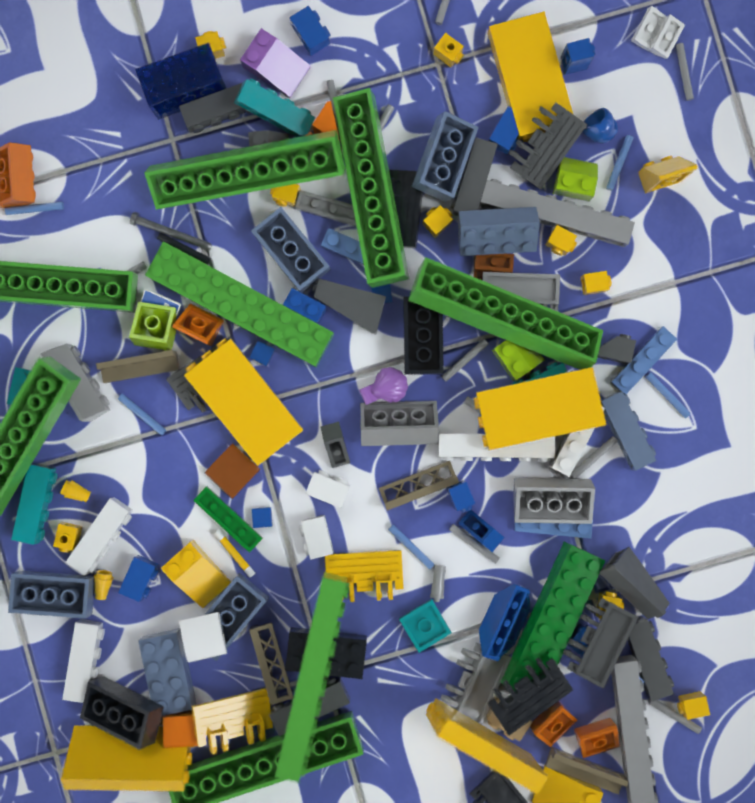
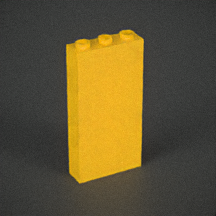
M545 11L489 26L487 34L507 106L512 108L519 132L517 140L528 142L537 128L543 133L546 131L532 121L533 117L540 119L548 127L553 121L548 116L540 113L539 109L541 106L556 116L557 113L551 110L556 102L573 114Z
M224 338L216 344L218 349L214 352L209 350L201 356L203 360L200 363L196 364L193 362L189 365L184 376L258 466L301 433L303 428L232 338L228 341Z
M593 367L477 392V397L473 398L475 408L480 409L481 416L478 417L480 428H484L485 435L482 436L484 447H488L489 451L606 425Z
M437 698L427 707L426 716L437 737L535 794H539L548 776L531 753Z
M74 725L61 782L64 790L184 791L185 783H189L190 773L187 770L188 765L192 764L191 747L164 748L163 727H159L154 744L139 750L96 726Z

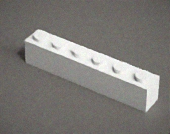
M439 434L438 457H442L443 461H454V457H461V461H473V457H480V461H492V457H500V461H511V458H519V461H530V458H538L540 462H550V458H555V437L489 451L488 447H484L482 436L485 434Z

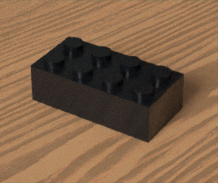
M409 296L403 297L404 375H443V314L409 301Z
M291 627L285 671L300 672L310 629ZM338 633V637H333V641H336L333 657L328 658V660L332 661L329 676L363 679L367 636Z
M103 676L88 681L80 719L141 750L155 743L164 706Z

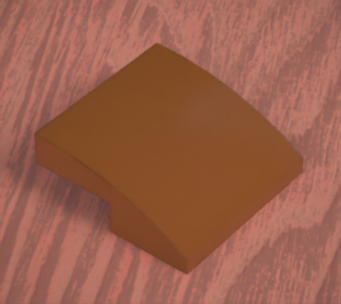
M514 254L475 255L473 277L482 280L483 272L513 273Z
M232 443L205 471V474L233 499L260 471V468Z

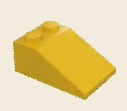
M671 155L662 158L659 163L655 164L652 161L644 164L638 174L646 194L682 182L697 170L698 166L680 156L673 158Z
M194 540L189 542L161 567L171 581L202 608L231 583L228 577Z
M544 765L543 771L548 776V779L539 794L534 793L532 803H600L603 791L600 787L555 771Z

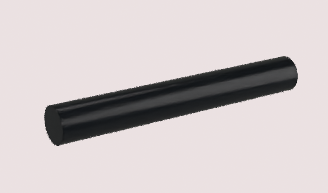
M161 232L159 233L158 240L166 242L207 265L211 262L210 257Z

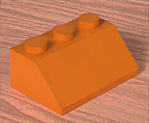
M9 142L0 147V208L26 206L35 202L36 192L33 183L35 174L32 169L33 153L31 152V145Z

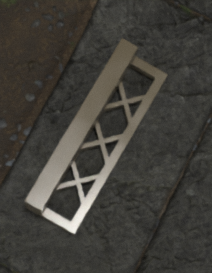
M174 350L96 363L97 369L101 370L103 383L105 384L173 372L180 369L177 352Z
M447 461L382 486L379 490L386 509L390 510L455 485L459 481L451 462ZM448 466L451 473L450 477L443 479L437 476L440 468ZM425 474L434 477L431 484L427 486L419 483L422 475ZM406 481L416 483L414 490L409 493L401 490ZM388 488L398 490L396 497L391 500H387L384 492Z
M272 622L258 626V624L251 626L249 631L270 704L273 705L294 698ZM269 628L271 633L268 642L262 639L260 633L261 630ZM268 646L276 650V656L273 661L267 658L266 649ZM273 665L279 667L282 671L279 679L272 675L271 669ZM281 684L286 687L288 695L279 697L276 689L277 686Z
M552 746L545 766L616 794H619L622 785L627 787L629 782L625 775Z

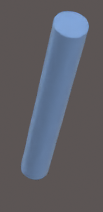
M626 135L606 186L607 190L613 191L632 144L633 136Z
M63 202L6 207L5 213L6 215L62 210L64 209Z
M651 372L646 375V379L684 418L691 414Z
M124 394L118 397L121 403L161 436L167 431Z
M394 524L388 529L429 570L435 565Z

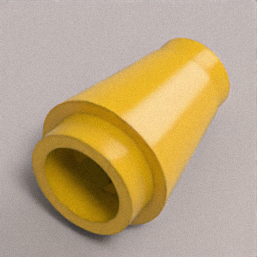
M66 480L60 494L64 495V498L87 503L91 492L73 480Z
M98 570L96 575H94L95 599L106 600L113 581L111 571Z

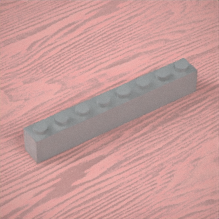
M496 179L486 181L479 204L481 207L488 209L537 207L541 224L551 227L558 225L572 233L621 247H626L630 242L635 222L630 221L629 217L612 216V213L609 211L601 210V212L593 210L594 208L591 206H577L573 201L564 200L563 202L556 200L557 197L552 195H539L535 190L528 189L525 191L514 184H509V186L501 184L502 182Z
M633 655L620 656L611 675L624 775L629 781L626 787L628 803H658L657 794L653 789V786H656L654 774H651L653 759L649 755L648 748H651V742L646 734V730L649 729L647 718L644 717L646 703L644 698L642 699L641 692H644V686L639 678V673L642 672L641 664Z

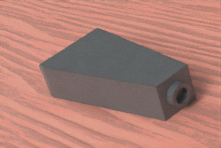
M319 279L318 283H314L312 293L315 294L314 298L370 333L377 334L386 296Z
M627 547L616 552L599 573L647 619L663 616L670 603L632 549Z

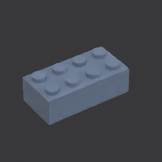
M446 111L438 115L412 187L444 202L453 199L479 127Z
M282 207L278 208L251 230L256 239L299 292L303 293L331 270L327 262Z
M537 207L459 211L458 244L460 256L537 252L540 225Z
M20 570L11 573L8 613L85 619L92 615L94 576Z
M239 573L204 614L208 615L216 612L220 614L226 649L269 597ZM215 656L212 658L215 661H217L220 658V656Z
M181 629L143 636L138 642L150 700L164 706L162 716L192 710L191 706L196 705V699Z

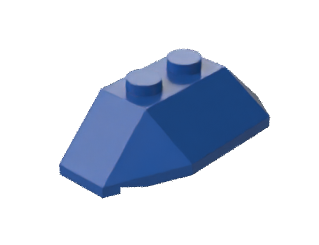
M512 584L494 594L479 628L482 656L499 661L501 656L506 654L515 645L530 612L529 589Z

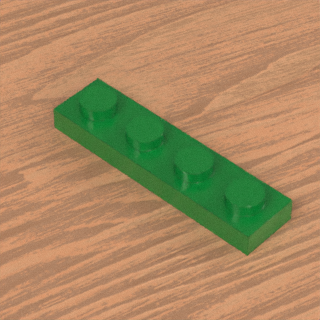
M208 486L193 500L249 553L263 539L257 531Z

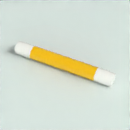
M218 529L214 536L248 577L251 578L255 574L254 570L220 529Z

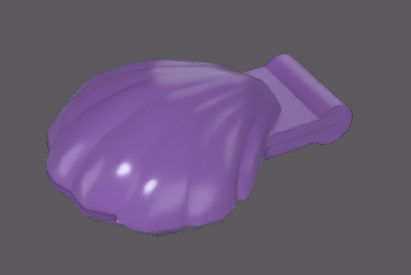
M394 367L381 369L377 373L373 384L359 390L365 405L379 399L390 403L400 401L405 397L408 389L407 378L401 370Z

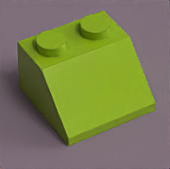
M564 157L558 165L552 194L590 201L594 197L596 190L598 164Z
M138 302L129 334L135 346L166 351L172 350L176 336V329L173 328V324L176 321V308Z
M508 340L492 350L512 381L518 380L545 360L540 353Z

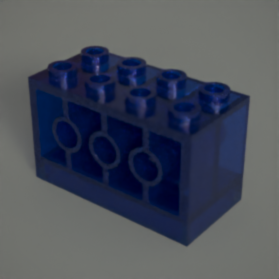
M209 42L135 69L147 104L158 120L181 112L180 105L227 89Z

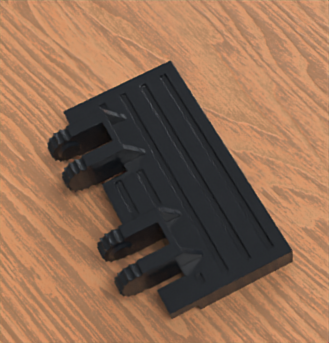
M389 170L404 248H417L423 197L422 191L412 187L417 171Z
M539 657L535 659L536 664L542 670V673L538 676L535 674L532 666L529 664L525 666L532 680L530 681L527 675L513 684L516 689L515 692L508 681L505 680L503 682L504 687L510 693V696L507 698H503L499 689H493L500 703H497L495 698L488 702V705L509 736L573 691L552 657L545 662L549 667L548 669Z
M493 770L469 793L474 799L473 803H484L485 801L487 803H528L508 777L496 770Z

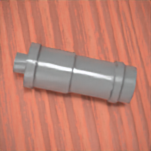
M434 565L430 597L434 598V602H440V599H444L446 566Z

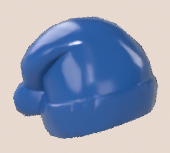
M606 108L594 111L583 121L587 126L582 132L594 142L602 144L609 142L617 134V122L613 118L612 113Z

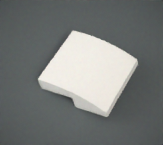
M651 6L647 9L631 41L643 49L667 59L685 24L671 14L666 16Z
M218 612L179 621L188 663L227 654L225 636L222 633L220 614Z

